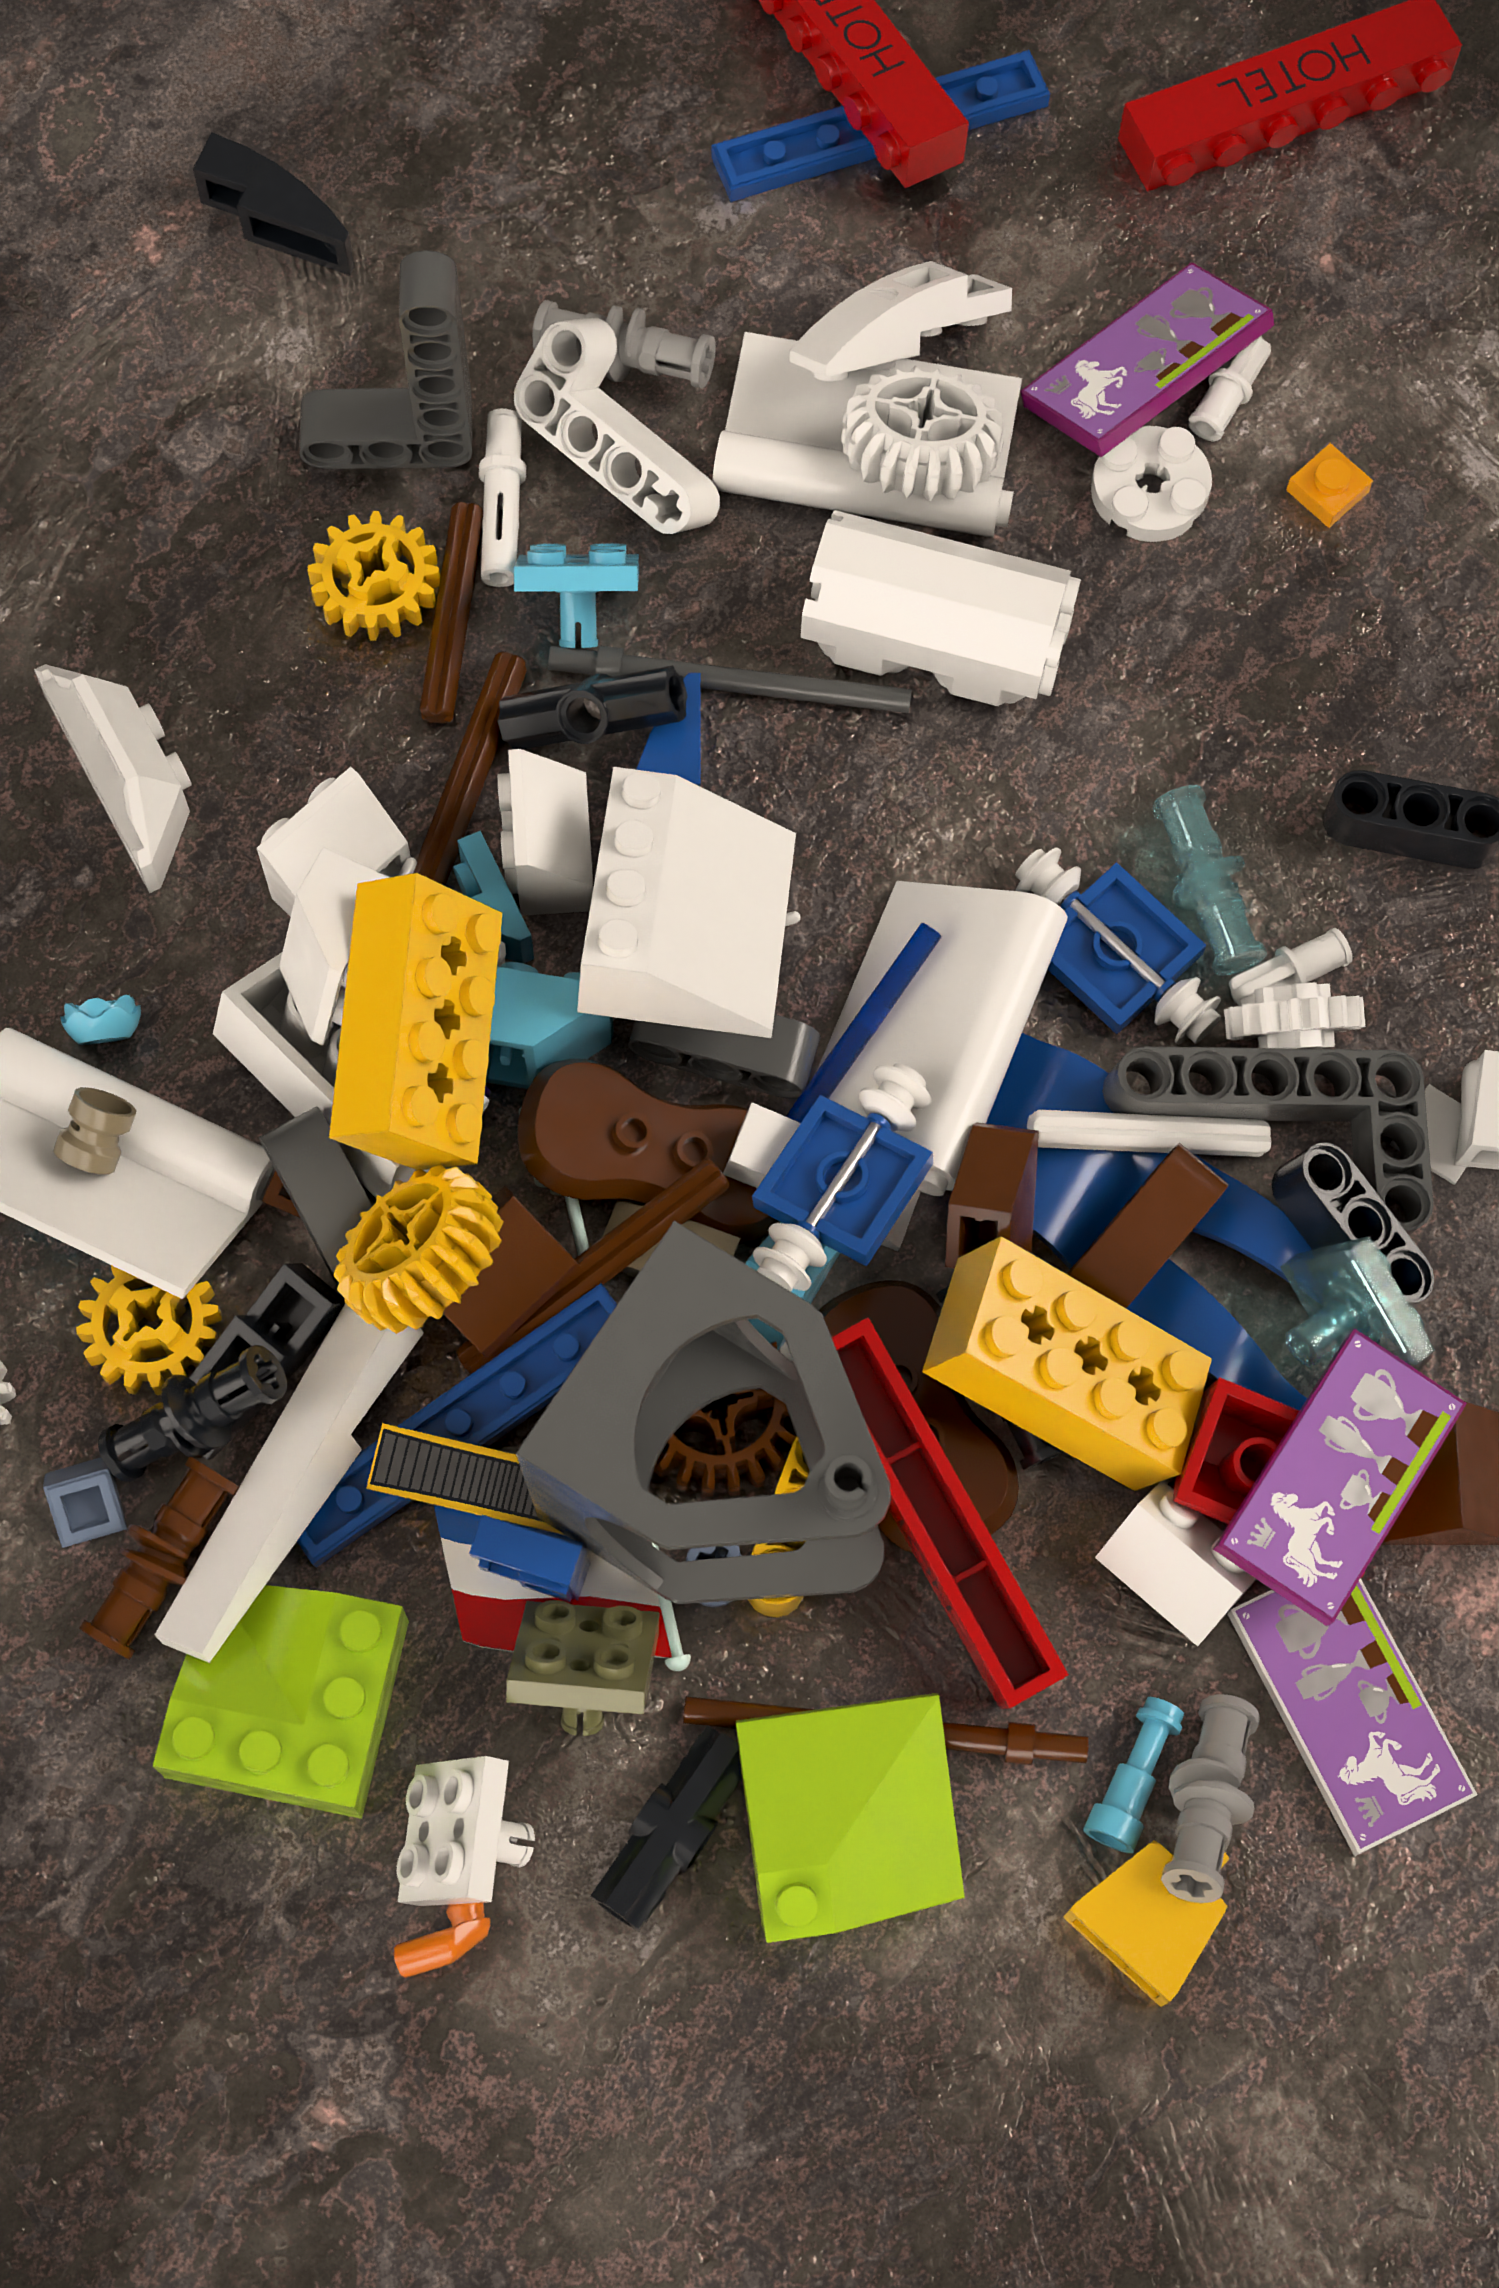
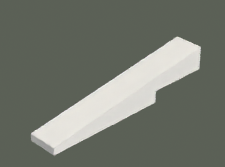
M346 1303L344 1304L157 1629L155 1636L162 1644L210 1663L362 1451L351 1433L424 1333L421 1328L415 1330L408 1326L397 1334L388 1328L380 1331L373 1324L366 1323Z

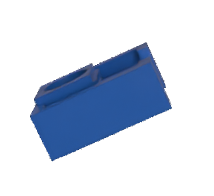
M485 1515L481 1517L469 1551L472 1558L480 1560L478 1567L481 1570L518 1581L524 1588L571 1602V1599L578 1601L591 1564L587 1557L588 1551L582 1542L535 1528L534 1531Z

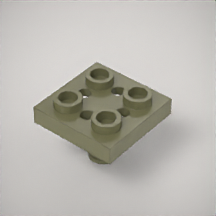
M561 1600L545 1602L526 1601L507 1676L506 1702L563 1707L561 1727L572 1735L577 1734L578 1715H581V1712H583V1736L596 1734L603 1728V1711L644 1714L659 1635L660 1612L639 1611L629 1606L605 1608L571 1605Z

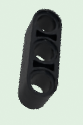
M1354 770L1344 774L1337 781L1323 814V826L1333 840L1346 846L1461 868L1478 869L1488 865L1499 851V798L1483 792L1372 771ZM1355 802L1366 809L1367 814L1350 812L1344 803ZM1404 814H1417L1426 820L1428 826L1412 824ZM1466 825L1481 827L1487 832L1489 837L1480 838L1468 831Z
M1331 1143L1315 1144L1280 1166L1274 1173L1271 1185L1273 1196L1278 1205L1363 1315L1373 1320H1386L1429 1296L1433 1290L1434 1275L1427 1258L1350 1157L1340 1147ZM1310 1176L1314 1179L1316 1185L1312 1182ZM1389 1279L1392 1281L1395 1289L1392 1287Z

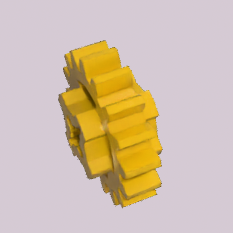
M373 511L370 523L362 525L354 514L349 515V529L345 532L332 525L327 528L330 546L315 543L313 552L316 563L308 565L310 584L314 585L311 587L313 601L316 607L323 606L325 621L331 625L343 618L345 635L352 637L359 627L367 628L370 641H376L380 628L388 627L395 638L401 636L400 622L405 619L419 626L422 623L419 606L425 608L435 607L436 599L433 588L439 587L440 571L439 567L436 566L438 564L436 549L434 545L425 544L423 529L417 527L406 533L404 517L397 515L390 525L382 524L379 511ZM401 555H404L410 561L414 568V574L409 572L408 564L400 562ZM335 577L341 579L342 587L349 590L347 598L336 587Z
M111 1265L115 1278L107 1283L102 1279L94 1277L90 1283L98 1298L96 1301L82 1300L78 1305L83 1316L91 1320V1322L76 1327L77 1335L82 1342L93 1343L83 1354L91 1366L104 1363L100 1374L108 1384L111 1385L124 1375V1386L129 1394L136 1395L142 1382L149 1381L156 1396L161 1395L165 1379L173 1375L188 1377L185 1369L190 1364L198 1367L205 1357L201 1352L202 1347H213L219 1339L217 1332L207 1327V1325H212L222 1320V1314L218 1305L206 1304L215 1296L214 1291L208 1281L194 1285L184 1299L156 1286L133 1291L140 1287L152 1286V1284ZM187 1301L190 1303L192 1311V1324L189 1334L183 1331L179 1321L186 1311L184 1305ZM111 1313L119 1321V1329L112 1337L115 1341L112 1346L108 1339V1322ZM144 1317L150 1321H155L159 1318L162 1322L156 1330L149 1326H145L140 1330L138 1326L139 1321ZM168 1356L158 1361L145 1362L148 1358Z

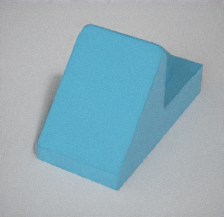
M481 831L457 840L461 863L453 866V870L463 894L503 913L501 941L505 943L506 959L523 964L533 960L534 952L531 933Z

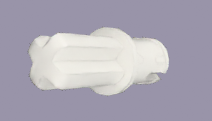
M1262 336L1223 364L1221 368L1210 374L1208 379L1210 387L1195 412L1188 419L1190 421L1188 424L1190 429L1197 436L1208 441L1220 440L1239 405L1247 403L1252 397L1251 385L1271 353L1270 344L1263 340Z
M1332 928L1325 934L1293 949H1289L1286 946L1278 948L1274 958L1230 979L1229 987L1234 1002L1238 1006L1255 1004V989L1308 983L1336 968L1352 963V952L1348 941L1340 930Z

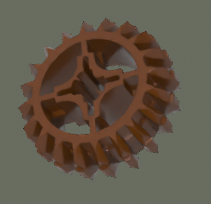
M771 1342V1344L777 1349V1342ZM763 1389L743 1390L722 1397L724 1399V1407L729 1403L732 1404L727 1409L724 1435L721 1433L719 1419L711 1418L712 1410L706 1415L704 1414V1412L708 1411L709 1404L689 1417L680 1426L682 1433L699 1432L706 1435L712 1442L715 1455L693 1450L683 1444L673 1434L654 1467L655 1473L662 1477L671 1472L676 1466L679 1467L676 1486L683 1491L691 1485L694 1476L702 1478V1495L704 1497L713 1496L715 1480H726L729 1495H739V1476L746 1474L750 1483L756 1488L765 1484V1475L760 1464L763 1463L771 1470L781 1472L786 1460L777 1448L790 1451L793 1441L797 1437L795 1432L788 1429L794 1427L785 1403ZM772 1410L771 1420L764 1433L753 1444L737 1452L735 1445L736 1429L744 1422L757 1419V1412Z

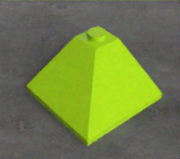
M938 1693L735 1721L760 1919L766 1943L834 1934L965 1898Z

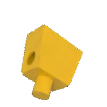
M1153 1840L1078 1900L1063 1918L1160 2007H1163L1177 1995L1228 1906L1221 1898L1209 1903H1195L1180 1899L1169 1893L1161 1881V1876L1165 1865L1172 1861L1173 1855L1160 1843ZM1224 1852L1221 1868L1229 1860V1857L1226 1854V1852Z

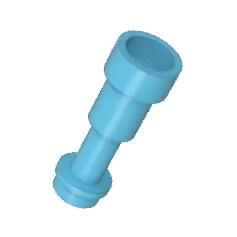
M1147 1697L1144 1706L1138 1709L1136 1717L1144 1724L1126 1764L1120 1763L1102 1804L1095 1803L1083 1829L1089 1837L1097 1842L1125 1853L1134 1852L1144 1829V1825L1139 1820L1156 1783V1779L1151 1775L1168 1735H1180L1182 1730L1181 1721L1184 1717V1712L1177 1706L1156 1697Z

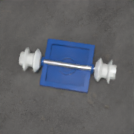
M1054 848L1047 853L1042 849L1033 852L1021 864L1015 874L1020 880L1016 891L1027 893L1032 891L1036 895L1047 898L1059 905L1068 916L1047 970L1116 1034L1122 1031L1149 1004L1156 1000L1158 1004L1156 1006L1154 1023L1158 1026L1171 1021L1179 1028L1175 1038L1177 1045L1183 1043L1188 1038L1197 1044L1206 1037L1221 1019V1016L1215 1011L1221 998L1216 996L1204 1001L1197 994L1200 984L1198 977L1175 982L1179 976L1203 955L1206 944L1117 862L1087 890L1080 894L1077 889L1080 883L1081 868L1075 866L1064 871L1058 865L1061 855L1059 848Z
M896 1063L893 1066L879 1065L876 1067L873 1075L879 1088H863L858 1095L859 1101L867 1115L866 1118L822 1095L817 1098L752 1195L755 1209L782 1222L772 1224L768 1230L770 1237L775 1242L772 1249L757 1247L753 1252V1257L760 1266L757 1270L759 1273L790 1292L792 1289L806 1291L811 1286V1279L805 1272L808 1265L823 1267L827 1262L826 1254L820 1243L867 1267L934 1164L932 1151L893 1132L912 1131L916 1126V1119L910 1110L912 1108L925 1109L931 1103L930 1094L925 1088V1079L913 1068L900 1063Z

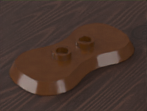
M566 1059L556 1061L543 1068L529 1086L518 1119V1148L520 1157L528 1172L542 1185L562 1196L583 1200L625 1198L647 1204L705 1159L713 1161L723 1173L748 1109L727 1104L683 1105L669 1102L649 1094L623 1074L603 1063L588 1059ZM726 1175L725 1177L729 1183L728 1189L689 1219L741 1238L738 1245L757 1241L767 1235L770 1226L778 1221L754 1208L752 1195L756 1191V1187Z
M884 1280L864 1284L830 1300L818 1311L823 1315L831 1337L869 1317L990 1535L995 1533L1012 1516L1017 1504L1019 1491L1017 1469L1014 1459L1004 1443L977 1417L964 1396L922 1372L940 1317L941 1306L930 1294L920 1287L899 1280ZM888 1509L885 1518L878 1525L879 1528L897 1546L913 1553Z

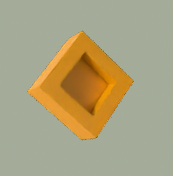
M1329 443L1290 478L1286 491L1330 528L1369 493L1373 480L1335 446Z

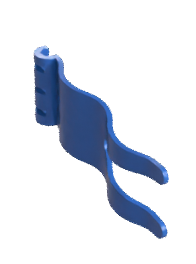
M1022 1033L986 1124L1027 1129L1029 1115H1032L1037 1110L1114 1113L1105 1103L1102 1092L1103 1083L1108 1072L1071 1051ZM1038 1147L1033 1234L1071 1269L1169 1153ZM1194 1154L1229 1185L1194 1227L1193 1232L1225 1244L1255 1260L1289 1282L1314 1303L1337 1316L1371 1330L1383 1329L1390 1323L1393 1316L1386 1320H1373L1363 1315L1356 1308L1281 1209L1255 1190L1213 1167L1197 1154ZM1169 1258L1126 1308L1212 1358L1207 1376L1214 1382L1221 1377L1299 1411L1307 1400L1279 1373L1246 1330L1218 1300Z

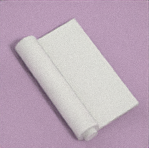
M749 332L744 333L726 429L721 431L715 456L712 482L716 486L717 491L987 537H994L995 526L1007 528L1013 492L1002 490L1022 378L910 359L896 361L894 368L903 373L911 372L914 366H917L921 372L933 373L939 368L940 374L947 377H953L958 374L962 375V381L965 385H981L982 395L995 398V409L1002 413V424L1004 427L1001 457L997 459L996 468L991 472L989 481L977 483L974 492L967 493L958 490L954 500L942 494L934 495L931 502L924 495L912 494L906 499L904 492L898 490L883 493L880 482H863L862 471L850 468L849 456L843 453V443L841 441L844 409L847 408L848 399L852 398L855 394L856 386L868 384L871 375L874 374L887 377L891 369L870 370L863 368L850 371L849 377L845 380L823 381L816 379L812 371L790 362V349L798 342L797 340Z
M896 881L796 1121L799 1123L803 1121L820 1095L866 1118L867 1115L859 1101L858 1095L863 1088H879L873 1075L876 1067L879 1065L893 1066L896 1063L907 1065L916 1070L925 1079V1088L930 1094L931 1103L925 1109L912 1108L910 1110L916 1119V1126L912 1131L893 1132L933 1152L934 1164L917 1190L933 1196H942L945 1190L953 1191L972 1126L977 1122L986 1124L1067 922L1068 916L1066 912L1051 900L1027 892Z
M12 1028L2 1030L0 1032V1212L184 1299L262 1205L263 1202L260 1200V1196L274 1168L263 1146ZM80 1087L95 1088L112 1093L125 1099L137 1110L130 1132L119 1136L118 1145L121 1149V1156L115 1172L111 1174L100 1175L77 1169L60 1160L53 1152L60 1130L69 1127L70 1121L73 1120L68 1112V1108L75 1089Z

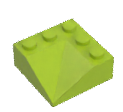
M265 1585L210 1663L186 1654L169 1700L153 1767L167 1779L362 1819L409 1623L403 1606L336 1592Z

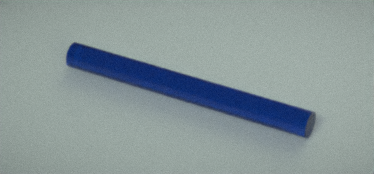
M921 922L785 1117L801 1123L820 1095L828 1099L942 938L936 930Z

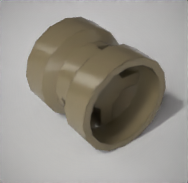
M88 1087L75 1089L68 1108V1112L73 1120L70 1121L69 1127L60 1130L53 1149L54 1154L66 1164L89 1173L101 1175L115 1172L121 1156V1149L118 1145L119 1136L130 1132L137 1110L125 1099L112 1093Z

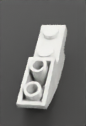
M932 261L907 267L878 279L831 309L790 349V362L812 371L816 379L823 381L845 380L849 377L850 371L863 368L870 370L891 369L895 367L897 360L920 355V336L938 335L942 333V327L953 324L964 326L982 325L987 322L988 316L1010 312L1012 288L976 274L968 276Z

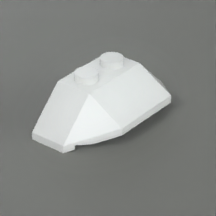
M46 664L34 669L46 700L149 893L160 889L190 813L183 789L192 786L176 752L165 757L157 740L165 737V734L149 703L138 707L127 686Z

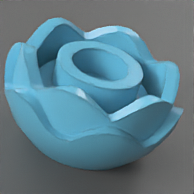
M129 995L120 996L117 1000L113 1001L92 998L85 1001L81 1006L66 1003L64 1005L65 1016H60V1019L67 1034L79 1045L119 1041L131 1038L138 1027L141 1005H135L134 998Z

